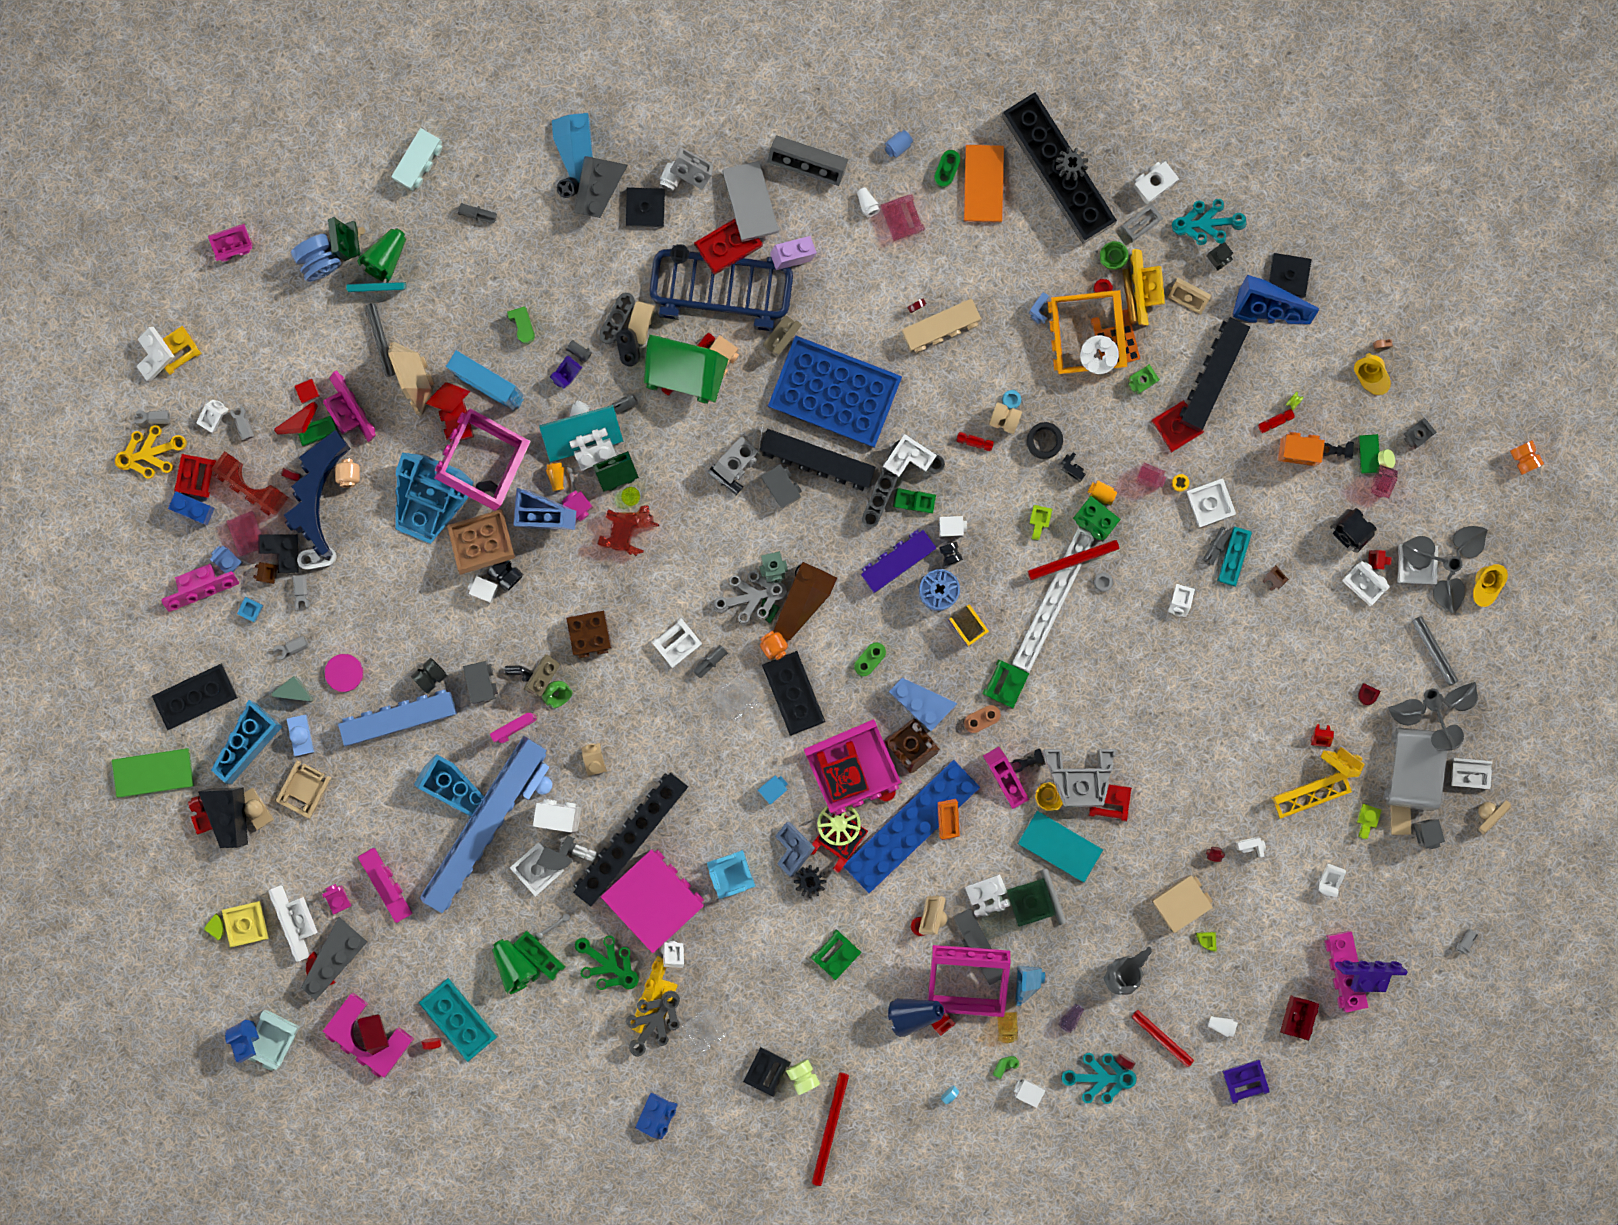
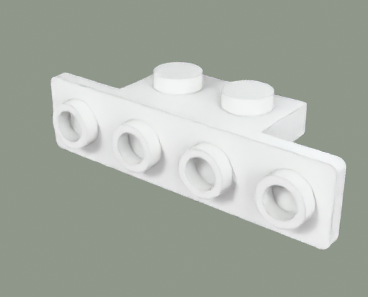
M283 886L270 889L268 892L271 901L274 904L278 919L281 922L285 937L289 942L296 962L308 958L310 954L304 938L318 932L304 897L289 903Z

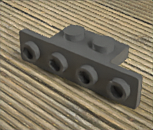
M967 909L954 916V920L964 937L961 940L964 947L992 949L971 909ZM980 967L989 985L1001 980L1002 968Z

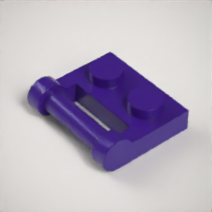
M1259 1059L1222 1070L1232 1104L1238 1103V1100L1260 1093H1270ZM1260 1081V1086L1238 1093L1235 1092L1234 1088Z

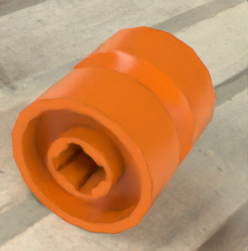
M1533 440L1510 450L1513 459L1519 460L1517 467L1521 475L1544 465L1540 454H1535L1537 449Z

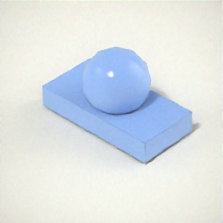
M307 715L288 718L289 738L292 742L294 756L314 752Z
M542 762L538 765L534 776L525 785L522 795L528 800L534 791L544 795L549 793L553 787L551 779L544 776L549 769L546 763Z

